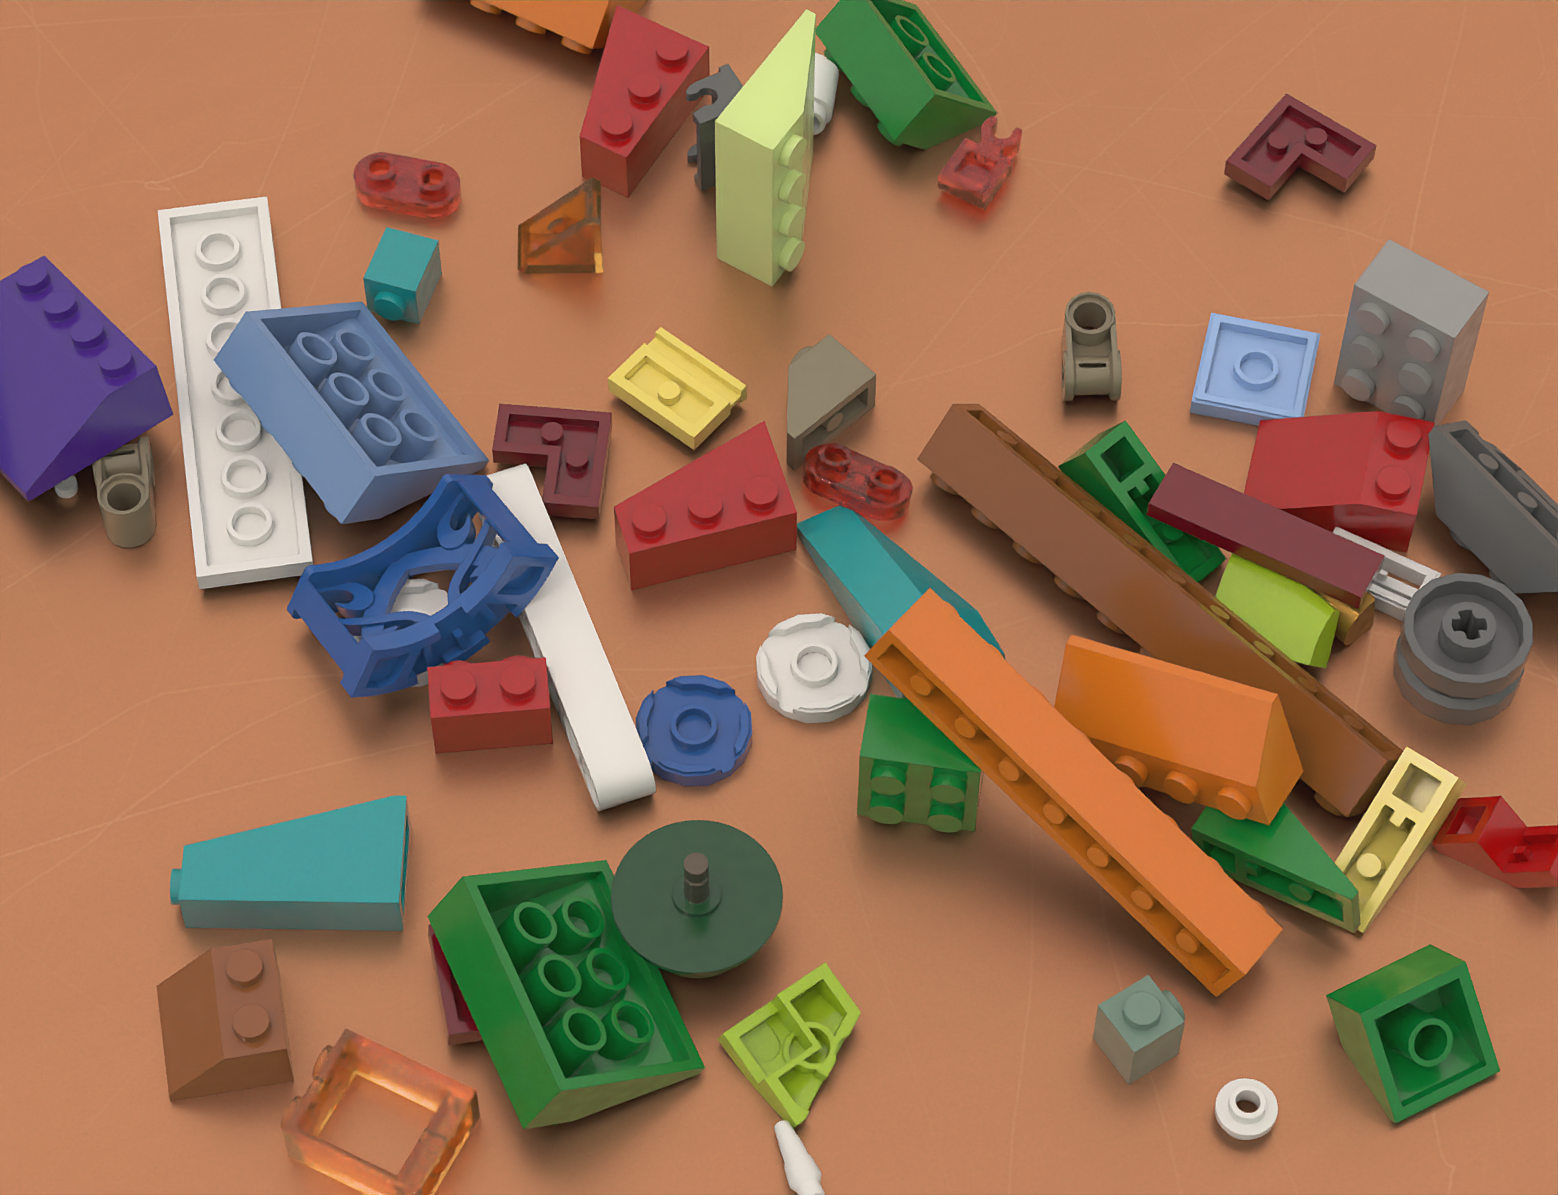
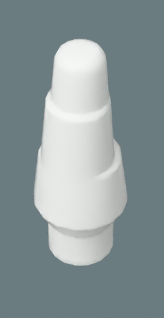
M783 1120L776 1123L774 1130L785 1163L784 1170L790 1189L798 1195H825L820 1184L821 1171L812 1156L808 1154L790 1122Z

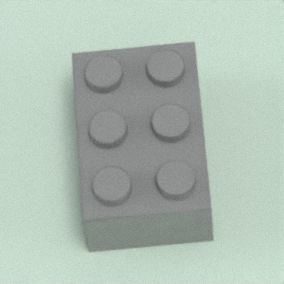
M1389 239L1354 284L1334 384L1344 389L1352 398L1366 401L1386 413L1435 422L1434 426L1439 425L1464 391L1489 292Z

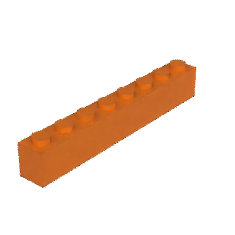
M931 588L864 655L868 661L1215 997L1245 976L1283 930L1268 915L1266 909L1258 901L1252 899L1223 871L1216 860L1207 856L1180 830L1178 824L1170 816L1164 814L1135 786L1133 780L1127 774L1119 771L1092 745L1086 734L1075 728L1048 702L1045 695L1039 689L1031 686L1003 658L997 648L987 643L960 617L957 610L951 604L941 599Z

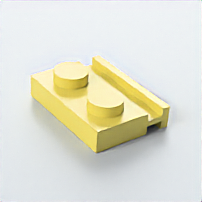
M662 327L655 332V338L648 345L644 343L608 377L609 392L693 450L730 415V410L738 402L742 403L747 399V385Z

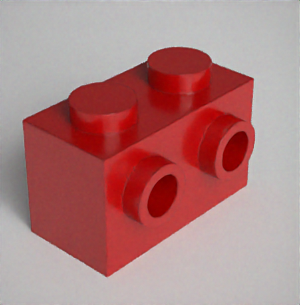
M517 655L507 657L502 661L470 663L458 660L448 662L443 666L427 667L430 717L435 754L553 744L546 657L529 658Z

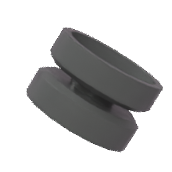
M1453 573L1432 579L1416 591L1404 612L1401 634L1394 651L1393 676L1402 696L1421 714L1446 724L1472 725L1493 719L1511 704L1520 686L1524 666L1533 644V623L1523 601L1504 584L1478 574Z

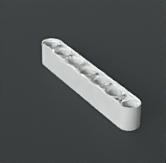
M522 464L486 475L493 483L492 490L536 542L548 544L559 557L549 577L536 596L521 612L519 618L535 658L546 657L549 693L596 809L602 811L656 793L655 780L647 754L527 464ZM478 512L479 518H480L481 523H482V525H483L485 519H484V518L482 517V515ZM496 533L492 547L498 548L503 540Z

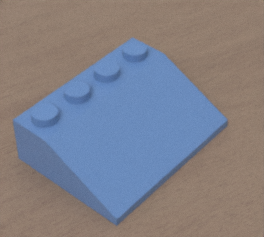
M362 301L246 311L214 359L215 363L229 379L230 386L246 401L260 419V423L265 431L274 437L291 459L296 471L305 477L323 500L327 511L337 518L340 524L380 519L432 494L445 474L471 475L483 469L489 462V459Z

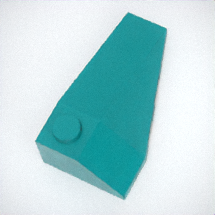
M847 503L797 523V535L853 627L861 633L870 649L931 588L941 599L951 604L957 610L960 617L987 643L997 648L1005 659V653L978 610ZM885 677L897 698L908 699Z

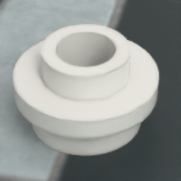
M1243 1078L1229 1082L1220 1090L1215 1103V1116L1219 1125L1230 1136L1240 1140H1252L1268 1133L1274 1126L1278 1114V1103L1273 1092L1265 1084L1253 1079ZM1240 1100L1250 1101L1257 1105L1258 1110L1253 1113H1245L1237 1107L1236 1103Z

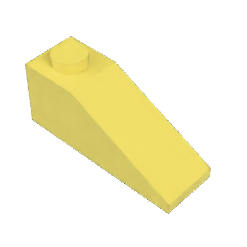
M1407 746L1335 861V864L1358 890L1360 926L1357 930L1362 933L1366 932L1436 836L1467 786L1460 778Z

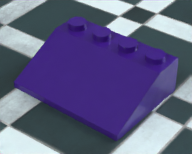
M45 256L22 266L13 274L0 280V472L29 502L174 415L157 366Z

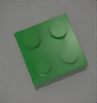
M870 694L859 756L857 815L868 816L874 821L884 824H896L903 821L929 825L931 828L941 832L951 833L959 830L975 832L984 772L909 699Z

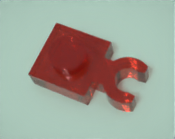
M993 116L986 119L982 124L980 143L978 144L964 138L938 175L939 189L986 210L1010 176L1012 171L1011 158L1019 152L1022 139V129L1017 127L1008 138H996L998 119Z

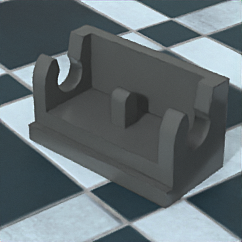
M729 64L719 67L718 73L694 82L686 90L687 101H695L703 95L712 96L711 105H705L693 113V121L696 124L697 144L693 145L687 153L689 163L697 161V173L694 174V181L701 192L716 186L715 120L743 87Z

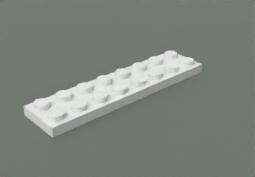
M267 196L158 210L196 576L199 589L301 576L307 566L313 565L303 477L293 467L291 459L274 437L265 431L260 423V419L242 396L230 386L229 379L214 361L246 311L281 309Z

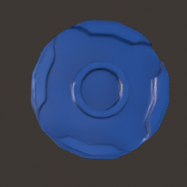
M704 675L679 676L667 681L666 687L659 689L655 694L653 690L643 699L635 718L636 730L647 754L652 771L663 780L685 787L707 786L731 776L745 762L752 745V719L747 704L745 703L744 705L742 700L735 695V690L727 683Z

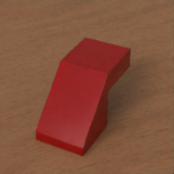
M1502 796L1458 798L1432 843L1438 852L1515 888L1558 887V825L1527 827Z

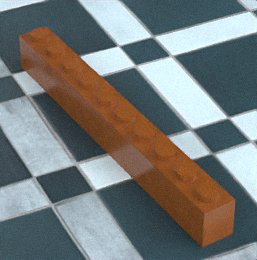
M952 404L917 458L918 461L932 471L930 478L938 487L950 494L962 496L973 506L971 512L980 522L991 528L1004 531L1014 540L1012 546L1016 552L1025 559L1037 564L1042 563L1056 575L1054 581L1059 588L1075 598L1087 600L1099 610L1096 616L1100 622L1117 633H1126L1141 645L1139 649L1141 655L1278 694L1303 768L1300 779L1316 791L1314 794L1316 801L1327 811L1337 816L1345 815L1350 817L1366 813L1402 755L1403 750L980 404Z

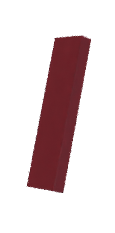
M1175 463L1171 465L1148 504L1147 516L1357 609L1361 606L1380 572L1385 555Z

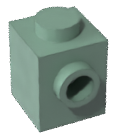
M1147 975L1098 1005L1093 1039L1129 1085L1179 1054L1185 1025V1014L1176 997L1166 989L1161 991L1151 977Z

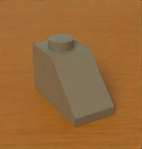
M830 334L815 346H806L794 356L788 367L786 464L793 470L801 466L875 407L876 373Z

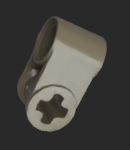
M1080 293L1071 298L1066 305L1061 343V388L1063 401H1072L1075 395H1108L1110 400H1120L1122 368L1121 354L1117 348L1114 306L1108 298L1099 293ZM1081 327H1093L1095 330H1086Z
M149 436L139 438L138 443L122 445L92 463L104 528L108 539L120 547L133 548L143 545L152 538L156 531L157 523L153 486L156 484L150 438Z

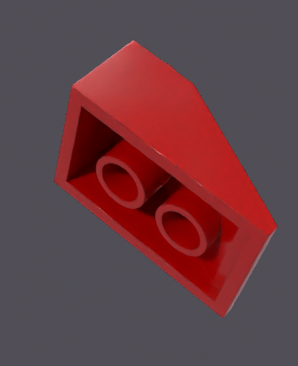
M1381 411L1260 420L1244 494L1332 533L1336 527H1339L1386 549L1407 553L1417 516L1430 450L1428 434L1434 427L1435 422Z

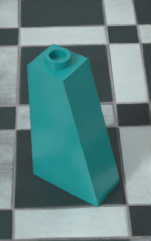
M394 795L184 845L182 869L173 868L171 871V904L180 905L186 928L404 931L411 831L407 796Z

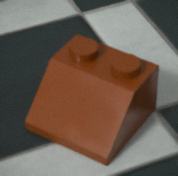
M273 939L210 948L157 985L170 1101L294 1081L280 971Z

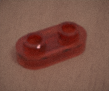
M377 152L362 158L354 169L353 176L356 195L362 203L369 207L435 219L451 214L458 208L461 202L462 195L459 175L452 167L444 163ZM427 183H435L437 185L430 186Z
M837 443L815 446L809 450L805 458L802 480L812 493L878 521L897 520L907 513L913 487L910 479L898 469Z

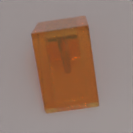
M594 177L590 178L518 225L517 269L525 274L603 273L601 181Z

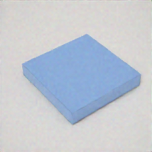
M1211 313L1192 396L1190 413L1259 426L1260 420L1304 417L1321 334Z

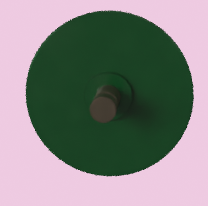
M688 820L672 823L658 828L641 838L621 860L614 875L611 889L613 918L618 931L628 946L650 964L675 975L688 978L716 976L752 958L772 937L780 920L783 905L780 874L768 852L755 839L743 831L730 825L708 820Z

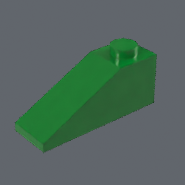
M1126 420L1097 434L1058 465L1064 474L1197 583L1227 559L1219 547L1147 516L1148 504L1164 479L1165 473Z
M1284 803L1270 825L1247 818L1237 820L1225 815L1218 809L1205 807L1191 828L1193 842L1207 856L1216 860L1230 878L1353 933L1356 932L1360 926L1358 890Z

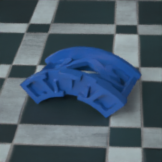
M445 474L420 510L391 536L372 548L352 557L331 563L309 565L304 569L287 606V611L293 619L302 618L343 671L344 676L340 684L351 698L376 696L409 688L419 684L417 675L426 672L427 667L468 659L491 642L486 633L497 625L509 612L516 618L521 614L549 577L559 557L548 544L536 542L492 490L493 483L486 475ZM479 512L485 520L476 537V529L472 519ZM496 533L503 540L498 548L492 547ZM456 570L448 588V605L431 616L415 611L391 613L396 598L407 579L421 573ZM340 612L346 619L338 618L335 613ZM353 636H362L359 643Z

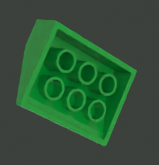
M607 860L462 876L427 916L523 1130L575 1121L693 1077L705 1069L658 967L637 955L628 946L617 929L611 906V889L614 874Z

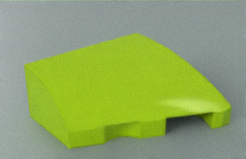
M1232 553L1215 597L1294 662L1327 668L1340 611L1322 595L1315 594L1309 587Z
M825 962L777 994L765 1006L724 1032L718 1038V1041L758 1093L783 1120L789 1121L794 1129L807 1118L810 1105L822 1082L832 1070L837 1060L836 1056L844 1040L850 1035L861 1012Z

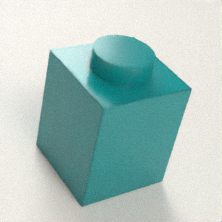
M386 227L363 277L366 303L370 312L377 313L388 320L396 321L401 319L420 324L442 275L439 241Z

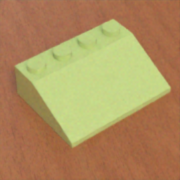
M807 9L715 120L717 259L770 286L775 284L785 270L792 271L797 266L805 249L803 233L813 159L816 14Z

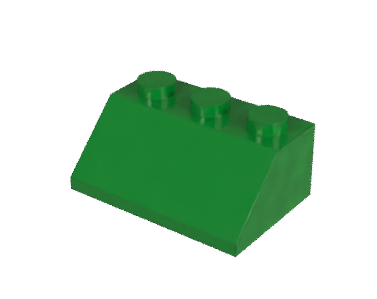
M839 0L816 27L815 33L826 47L824 50L825 57L846 74L853 84L850 90L854 97L873 111L880 121L877 127L881 134L897 146L907 144L927 150L985 124L997 115V111L916 4L904 0Z

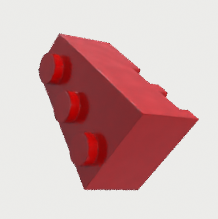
M616 6L579 136L582 177L627 198L631 195L703 98L701 96L695 101H687L686 90L694 82L710 76L709 46L625 8Z
M765 420L614 506L616 546L631 591L797 550V511Z

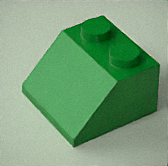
M1431 944L1326 995L1343 1050L1388 1118L1394 1123H1398L1501 1071L1466 962Z

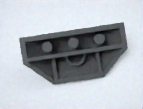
M1466 420L1434 426L1428 436L1436 516L1450 529L1451 537L1457 544L1472 551L1489 568L1488 572L1493 580L1504 584L1513 593L1558 592V504L1494 444L1483 440L1479 436V432Z

